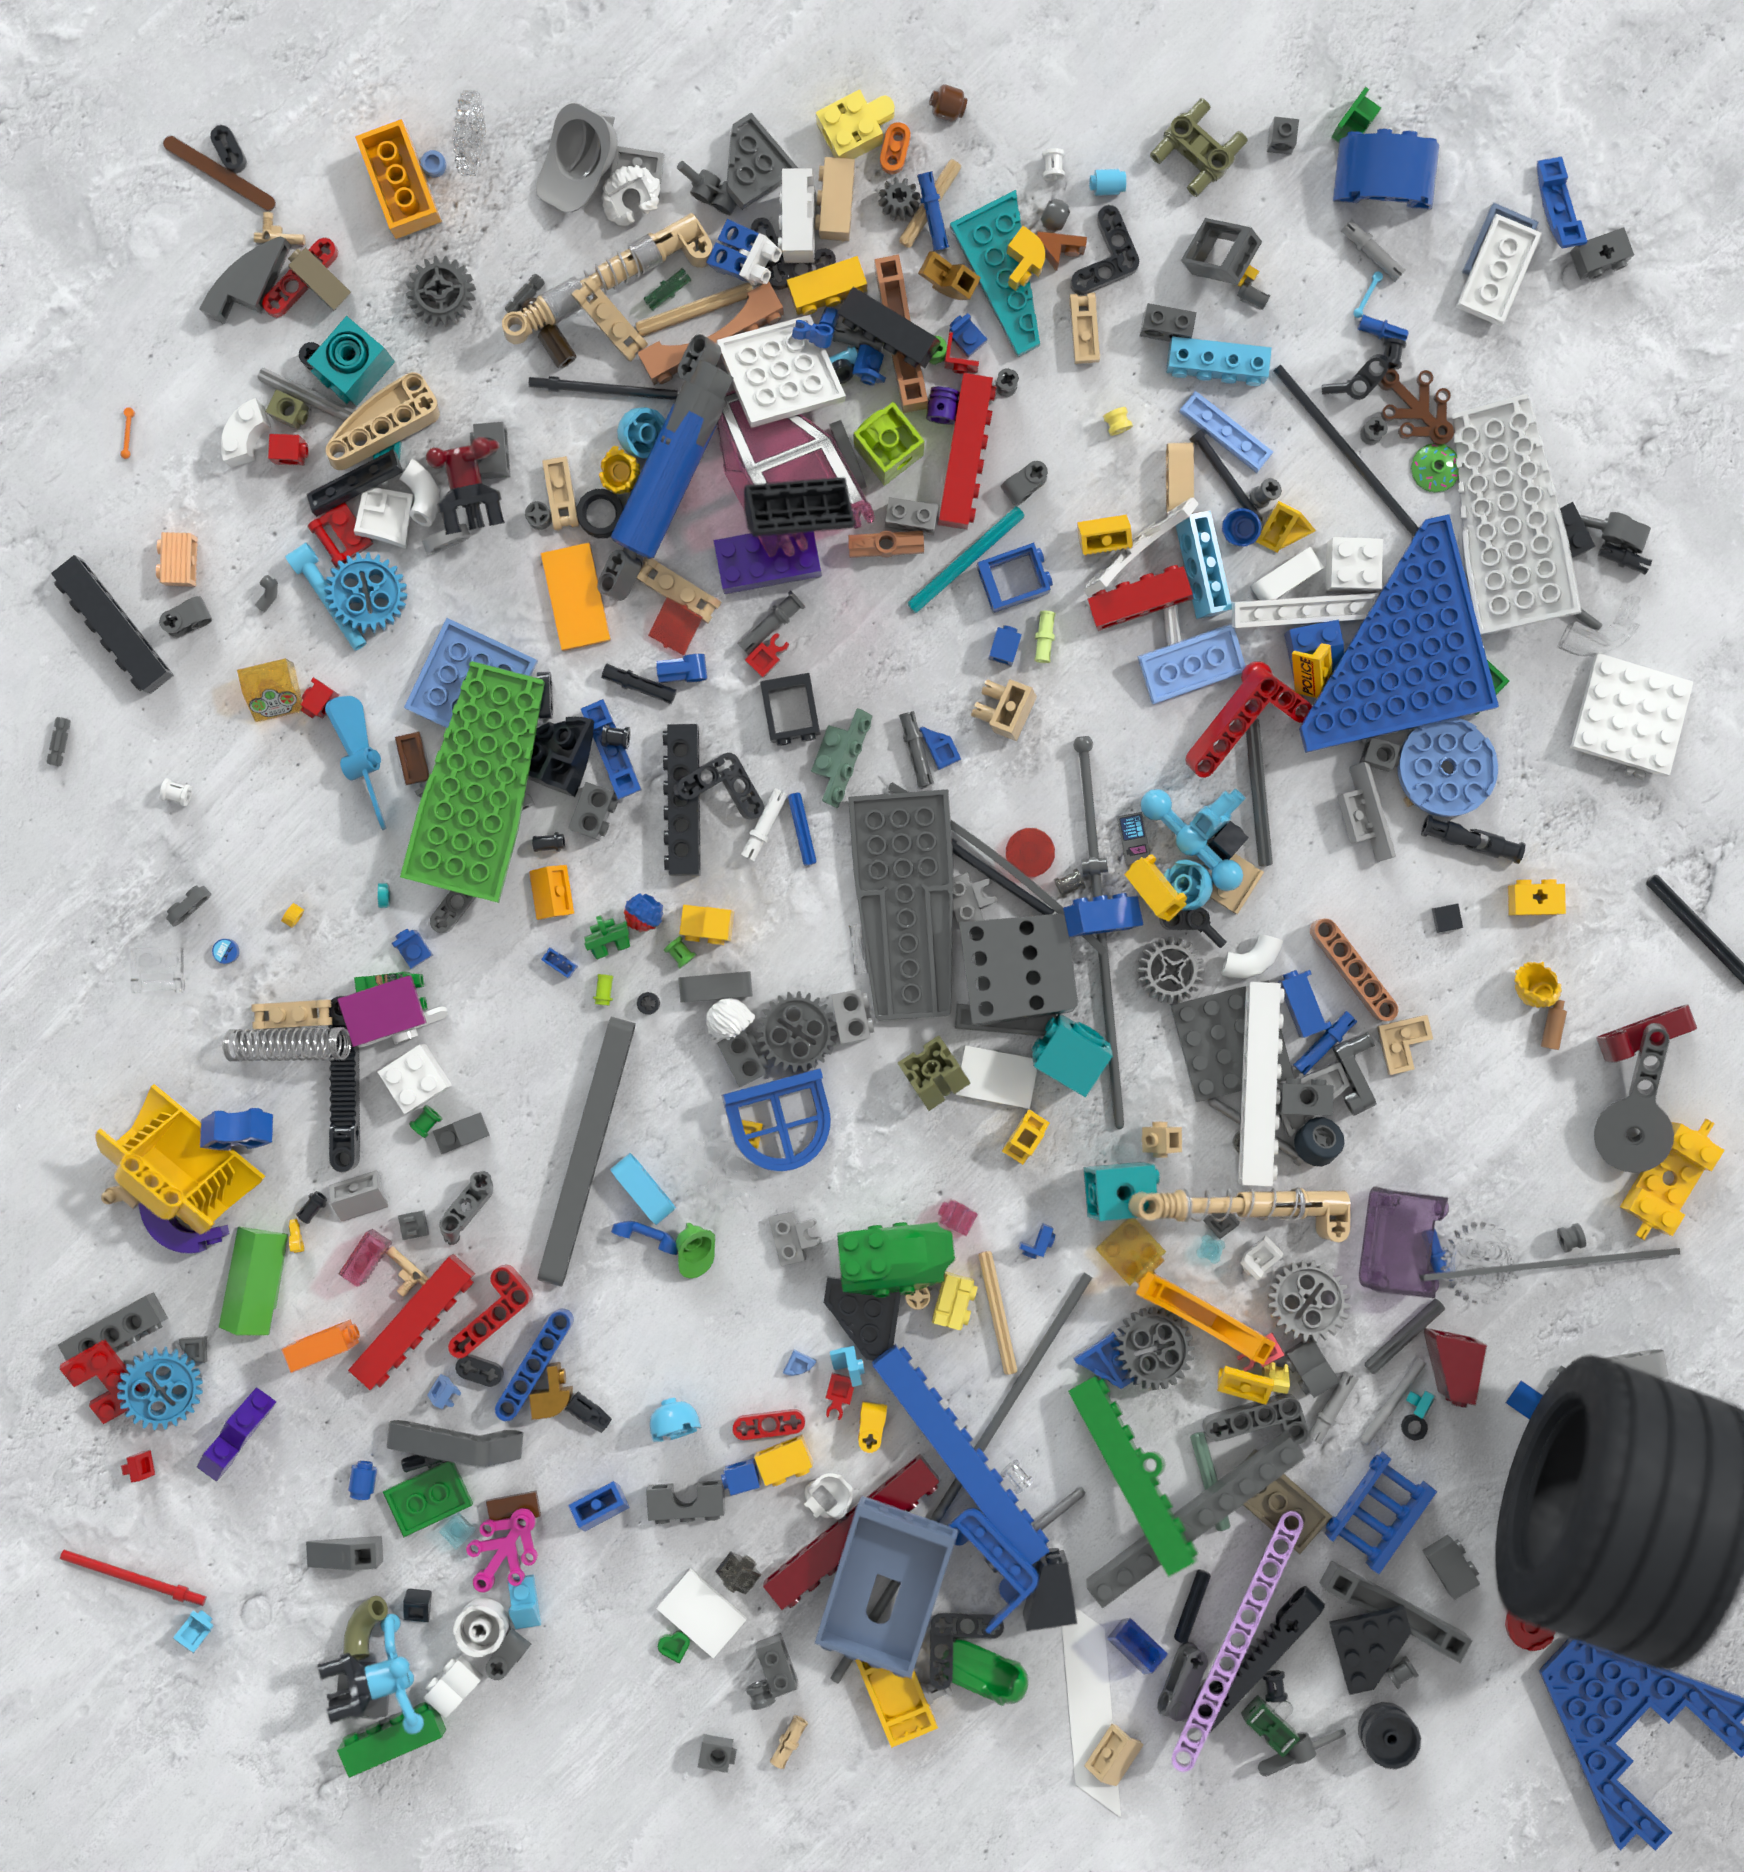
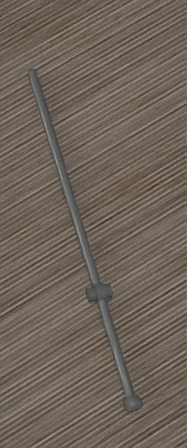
M1081 736L1075 738L1073 746L1076 752L1079 753L1089 852V859L1082 860L1083 875H1091L1094 898L1103 896L1101 873L1108 872L1107 857L1099 858L1089 757V751L1093 748V741L1089 736ZM1106 933L1096 934L1097 939L1108 949ZM1107 950L1104 955L1098 952L1106 1040L1110 1043L1113 1054L1109 1061L1114 1121L1115 1127L1122 1129L1124 1127V1113Z

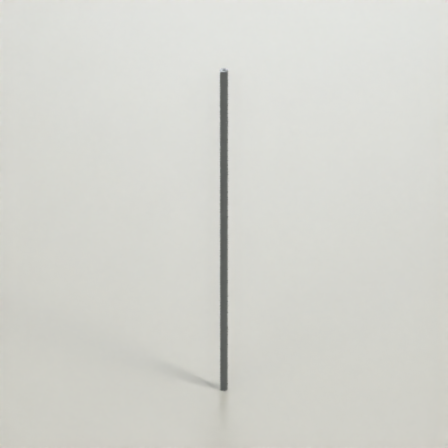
M1084 1272L976 1444L975 1450L980 1447L983 1452L985 1451L1093 1277ZM957 1478L954 1479L929 1520L940 1523L962 1487ZM891 1580L869 1615L871 1621L877 1623L901 1585V1582ZM844 1655L830 1679L839 1684L853 1660Z

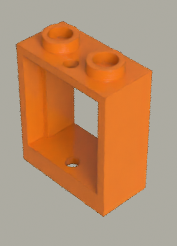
M350 1319L292 1342L282 1348L290 1372L292 1373L351 1349L360 1343L358 1340L360 1333L356 1324H352Z

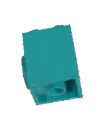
M345 316L307 361L313 368L310 372L325 387L330 388L336 393L335 395L344 403L352 402L356 407L395 363L387 350L348 316Z
M1058 1014L1056 1018H1050L1045 1026L1046 1034L1042 1039L1038 1038L1032 1046L1033 1066L1086 1098L1113 1057L1111 1045L1091 1027L1081 1022H1074L1066 1016Z
M1145 1162L1083 1167L1087 1217L1097 1221L1139 1218L1131 1213L1129 1201L1134 1194L1139 1192L1157 1193V1184L1160 1182L1158 1169H1155V1165ZM1147 1200L1143 1203L1142 1208L1144 1212L1149 1207Z

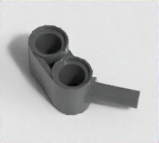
M684 161L678 163L677 169L692 181L693 187L690 194L694 198L713 206L726 215H732L737 204L726 192L727 181L720 185L721 180L710 171L703 169L700 173H697Z
M1610 512L1609 517L1605 518V520L1580 515L1586 527L1602 530L1601 538L1605 541L1621 544V548H1630L1636 554L1643 553L1651 530L1648 525L1639 523L1630 516L1619 512Z

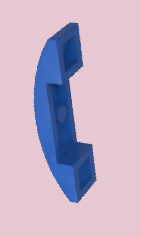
M1556 157L1537 161L1541 199L1548 224L1556 242L1561 248L1587 244L1588 241L1582 221H1577L1567 189L1568 174L1563 158Z
M604 699L581 708L584 717L594 720L593 739L618 800L641 791L642 789L626 749H623L622 746L614 745L602 747L603 726L607 724L612 728H616Z

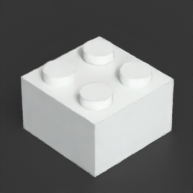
M1332 537L1327 542L1325 592L1363 594L1377 593L1381 590L1383 539Z
M426 1044L418 1045L378 1071V1074L404 1114L413 1112L452 1087L449 1079Z

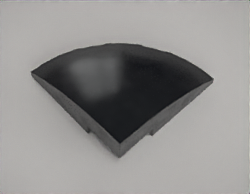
M574 716L565 717V721L555 724L547 722L536 729L528 779L575 797L582 782L591 751L594 720Z

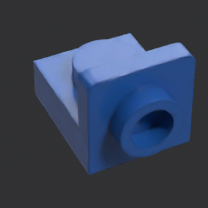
M969 313L963 317L959 315L951 322L949 332L953 333L952 340L968 358L987 342V338L971 321Z
M860 345L852 374L860 377V381L867 385L874 386L875 383H885L886 377L879 374L884 354L868 345Z
M403 930L395 936L397 940L392 943L394 948L399 950L410 969L415 968L433 956L417 930Z

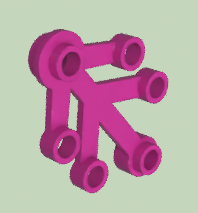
M521 1508L516 1510L511 1518L496 1521L487 1519L480 1525L479 1530L484 1537H490L495 1531L511 1529L507 1537L484 1541L472 1540L467 1545L466 1552L471 1557H477L481 1552L498 1549L486 1569L480 1570L473 1578V1586L477 1591L484 1593L492 1588L495 1583L494 1574L506 1556L510 1568L508 1582L513 1586H518L522 1583L525 1574L521 1570L515 1544L519 1536L524 1548V1552L521 1555L522 1563L531 1566L538 1559V1553L534 1549L530 1532L534 1528L536 1520L530 1510ZM518 1519L525 1520L526 1525H520ZM484 1525L491 1526L492 1531H486ZM471 1545H476L478 1552L473 1551ZM526 1554H531L533 1556V1560H528L526 1558ZM513 1574H518L520 1580H515ZM479 1580H484L486 1582V1586H482L479 1583Z

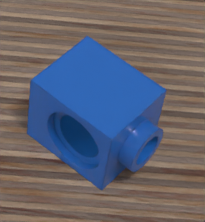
M1004 625L1003 628L998 627L988 660L1012 666L1022 634L1017 633L1018 630L1011 626Z
M755 1458L725 1466L724 1474L721 1475L723 1487L725 1490L729 1489L730 1496L760 1488L761 1485Z

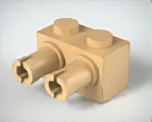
M987 679L984 683L987 687L983 686L982 695L1000 700L996 709H993L980 702H976L974 705L976 709L973 708L971 716L989 722L994 733L1017 741L1037 696L1032 687L1009 679L1006 687Z

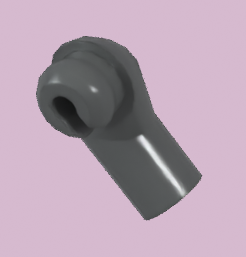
M265 575L260 581V585L265 588V592L255 604L264 613L277 598L278 591L277 580L275 578L272 579L269 575Z

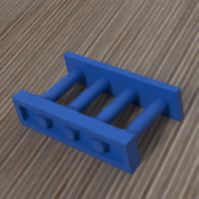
M1383 1451L1380 1455L1373 1457L1369 1464L1370 1469L1337 1516H1333L1325 1527V1534L1331 1541L1334 1542L1339 1535L1366 1554L1367 1561L1365 1563L1377 1574H1380L1437 1493L1425 1481L1415 1485L1391 1468L1388 1464L1392 1459ZM1381 1474H1384L1410 1493L1411 1498L1406 1505L1401 1506L1373 1486ZM1367 1494L1396 1514V1520L1391 1526L1384 1525L1359 1507ZM1352 1515L1381 1534L1382 1540L1377 1547L1370 1546L1344 1527Z

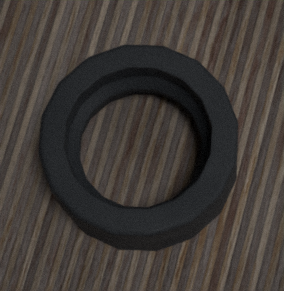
M593 489L586 492L580 498L577 505V518L582 529L588 535L595 538H609L624 507L621 500L612 491ZM598 499L609 501L615 508V519L605 528L592 526L586 517L588 506Z

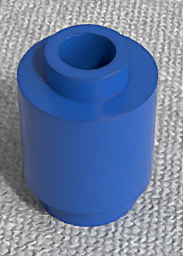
M358 1461L356 1465H352L348 1488L351 1498L369 1500L371 1494L374 1493L377 1468L373 1466V1462Z

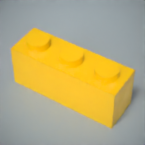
M858 256L787 280L788 290L797 315L803 314L807 316L815 313L818 308L823 306H837L841 303V300L846 299L852 287L857 288L863 293L867 292V281Z

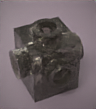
M731 1551L715 1570L722 1579L723 1585L733 1593L738 1591L745 1595L753 1588L761 1576L760 1572L755 1568L756 1562L748 1555L742 1557Z

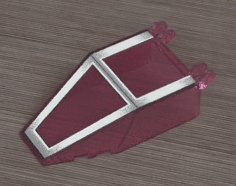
M735 390L726 393L723 400L727 404L716 426L719 432L720 450L723 455L724 473L743 509L744 488L748 484L845 477L855 519L854 528L861 527V514L867 523L874 522L875 516L872 506L866 500L831 435L802 414L751 428ZM803 533L758 536L769 557L776 555L779 546L789 557L794 555V546L789 538L792 536L801 550L808 549V543Z

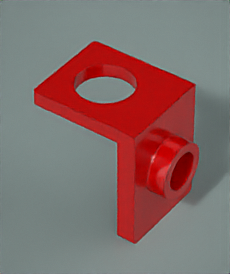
M949 332L944 369H952L957 374L978 373L979 361L950 357L953 333Z

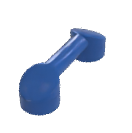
M623 1221L613 1224L611 1230L613 1234L630 1238L633 1231L661 1241L658 1247L659 1250L672 1255L678 1254L676 1241L666 1232L635 1221Z

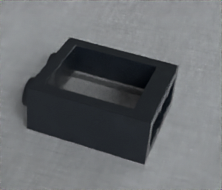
M810 673L760 681L771 743H776L777 746L791 744L792 739L801 738V742L815 740L816 735H820Z

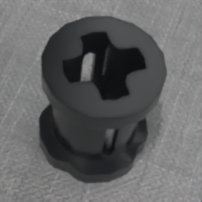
M1386 338L1383 343L1385 345L1384 356L1389 360V368L1398 370L1402 367V362H1400L1401 355L1407 343L1397 338Z
M605 724L602 730V747L614 745L628 749L631 736L630 727H625L624 729L612 728Z
M1270 1670L1262 1677L1266 1682L1267 1694L1265 1695V1700L1267 1702L1278 1703L1288 1699V1694L1284 1690V1671Z

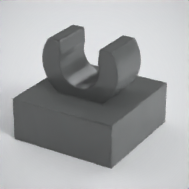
M425 1210L398 1215L402 1240L429 1235Z

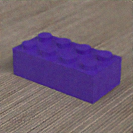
M814 532L755 537L749 533L713 540L724 594L822 576Z

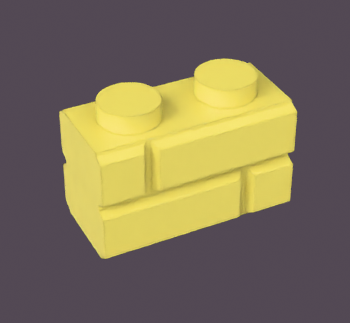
M945 1271L944 1282H941L932 1316V1323L956 1330H962L963 1325H968L971 1311L967 1310L969 1300L974 1301L977 1292V1286H974V1279Z

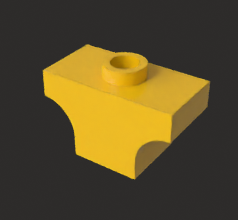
M1028 1109L1005 1144L1002 1152L1024 1165L1044 1137L1050 1122Z

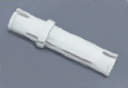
M776 788L773 789L763 814L754 830L751 829L749 833L751 836L743 852H741V856L755 862L763 843H767L769 839L767 835L788 794L781 793V790Z

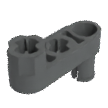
M1368 1032L1349 1042L1345 1040L1332 1047L1338 1062H1341L1353 1092L1343 1096L1345 1104L1353 1116L1377 1105L1374 1095L1355 1060V1055L1375 1046Z
M474 1172L470 1177V1183L441 1218L439 1224L440 1231L444 1236V1241H448L449 1245L459 1242V1233L465 1229L492 1196L493 1183L488 1172ZM469 1202L471 1210L467 1211L465 1209V1212H463L461 1204L465 1203L466 1205Z

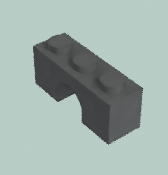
M722 1480L698 1482L697 1498L688 1503L677 1499L674 1493V1483L649 1485L646 1490L648 1521H655V1524H666L670 1522V1519H680V1522L695 1521V1518L705 1517L707 1521H714L720 1519V1516H724L726 1511Z

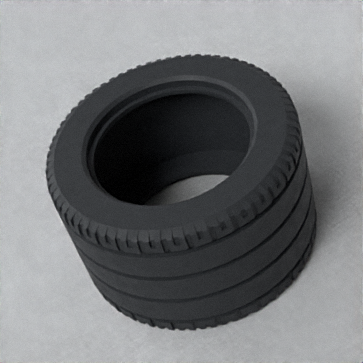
M1585 1355L1571 1362L1549 1386L1534 1410L1516 1450L1505 1485L1495 1543L1497 1590L1505 1610L1523 1622L1654 1669L1672 1671L1692 1663L1716 1637L1731 1613L1744 1585V1409L1711 1395L1600 1356Z

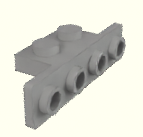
M1365 761L1350 766L1349 769L1355 791L1337 796L1350 843L1370 839L1377 862L1396 857L1394 845L1390 837L1369 762Z

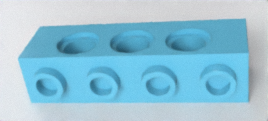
M1211 511L1191 514L1189 518L1176 525L1186 575L1193 593L1192 602L1196 619L1217 616L1232 610V604Z

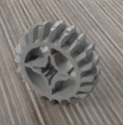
M1173 936L1168 937V944L1165 943L1163 938H1159V947L1154 942H1151L1149 945L1153 951L1150 952L1148 949L1142 951L1148 956L1147 959H1138V962L1145 964L1144 968L1139 967L1136 969L1137 972H1144L1145 975L1139 977L1138 982L1147 981L1148 983L1142 987L1143 991L1152 988L1153 990L1150 992L1149 997L1154 998L1158 993V1002L1160 1003L1164 1001L1165 996H1167L1168 1004H1173L1174 996H1176L1178 1003L1183 1002L1182 994L1190 999L1192 995L1189 989L1195 992L1199 990L1194 982L1203 983L1204 980L1201 977H1197V973L1205 972L1204 968L1197 969V964L1204 962L1202 958L1197 960L1194 958V956L1199 954V950L1196 949L1190 953L1189 950L1193 944L1189 942L1185 947H1182L1183 938H1179L1177 943L1174 944ZM1173 949L1179 951L1184 956L1176 961H1171L1162 951ZM1157 957L1161 969L1152 978L1151 965L1154 958ZM1189 962L1190 976L1185 984L1181 976V970ZM1167 964L1169 966L1178 965L1176 971H1174L1176 972L1174 976L1172 974L1164 975ZM1169 979L1179 989L1176 991H1166L1157 984Z

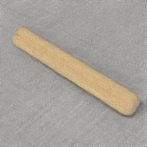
M953 159L949 160L935 182L937 194H940L939 202L961 170V165ZM923 203L900 237V243L907 248L913 245L927 223Z

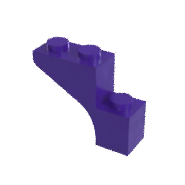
M256 1387L225 1422L219 1436L203 1453L197 1468L217 1482L233 1464L240 1450L270 1413L277 1401Z

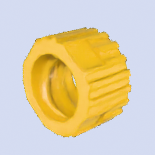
M293 903L285 912L281 921L293 928L302 917L304 909Z

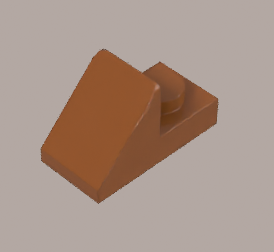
M1037 232V236L1045 248V258L1056 271L1059 266L1060 252L1070 257H1078L1085 253L1087 237Z

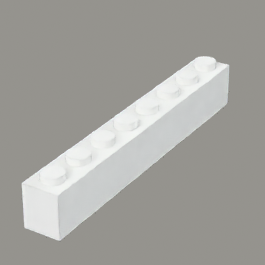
M1246 982L1238 1183L1241 1185L1273 1186V1180L1277 1179V1165H1274V1155L1278 1154V1140H1275V1130L1279 1129V1115H1276V1104L1279 1105L1280 1090L1277 1089V1079L1281 1078V1064H1278V1054L1282 1053V1039H1279V1029L1283 1028V1014L1279 1013L1280 1004L1284 1002V989L1281 988V983Z

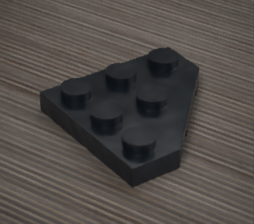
M827 1276L824 1304L858 1347L864 1358L871 1361L875 1360L894 1345L901 1297L900 1292L889 1293L888 1297L876 1298L874 1295L843 1292L841 1278Z
M1404 1605L1329 1621L1349 1695L1374 1690L1410 1636L1411 1629Z

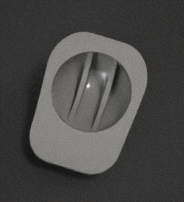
M578 103L568 104L560 110L555 119L548 153L537 179L536 192L539 198L567 213L581 209L589 201L601 176L609 169L617 152L618 140L616 131L613 128L615 117L606 112L592 111Z

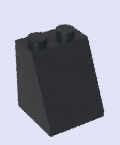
M1049 1548L1050 1551L1036 1563L1035 1570L1038 1573L1039 1581L1036 1588L1027 1596L1023 1610L1027 1631L1077 1624L1069 1565L1064 1550L1059 1551V1548Z

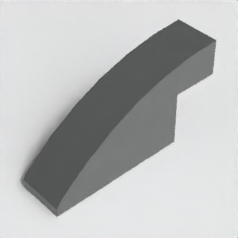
M280 236L242 255L217 279L207 293L199 310L206 317L225 324L234 302L262 314L264 309L263 299L274 287L292 246L284 237Z

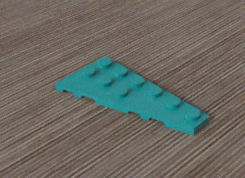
M1014 190L951 222L950 228L972 271L981 277L979 284L1014 352L1019 357L1039 347L1040 338L1030 280L1024 287L1020 285L1016 291L1008 286L1010 275L1019 265V262L1007 254L1009 243L1021 229L1017 192Z

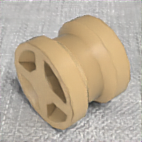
M926 1287L916 1290L914 1294L905 1295L907 1304L913 1309L925 1308L930 1302L929 1288Z

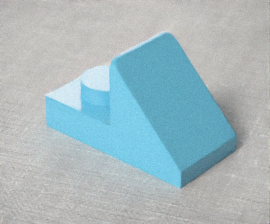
M534 1574L526 1575L518 1586H513L508 1582L511 1607L508 1611L515 1629L541 1626ZM513 1577L515 1580H520V1577Z

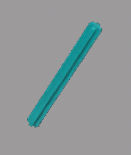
M1014 507L908 602L909 608L914 613L920 611L1018 524L1025 516L1023 511L1019 507Z

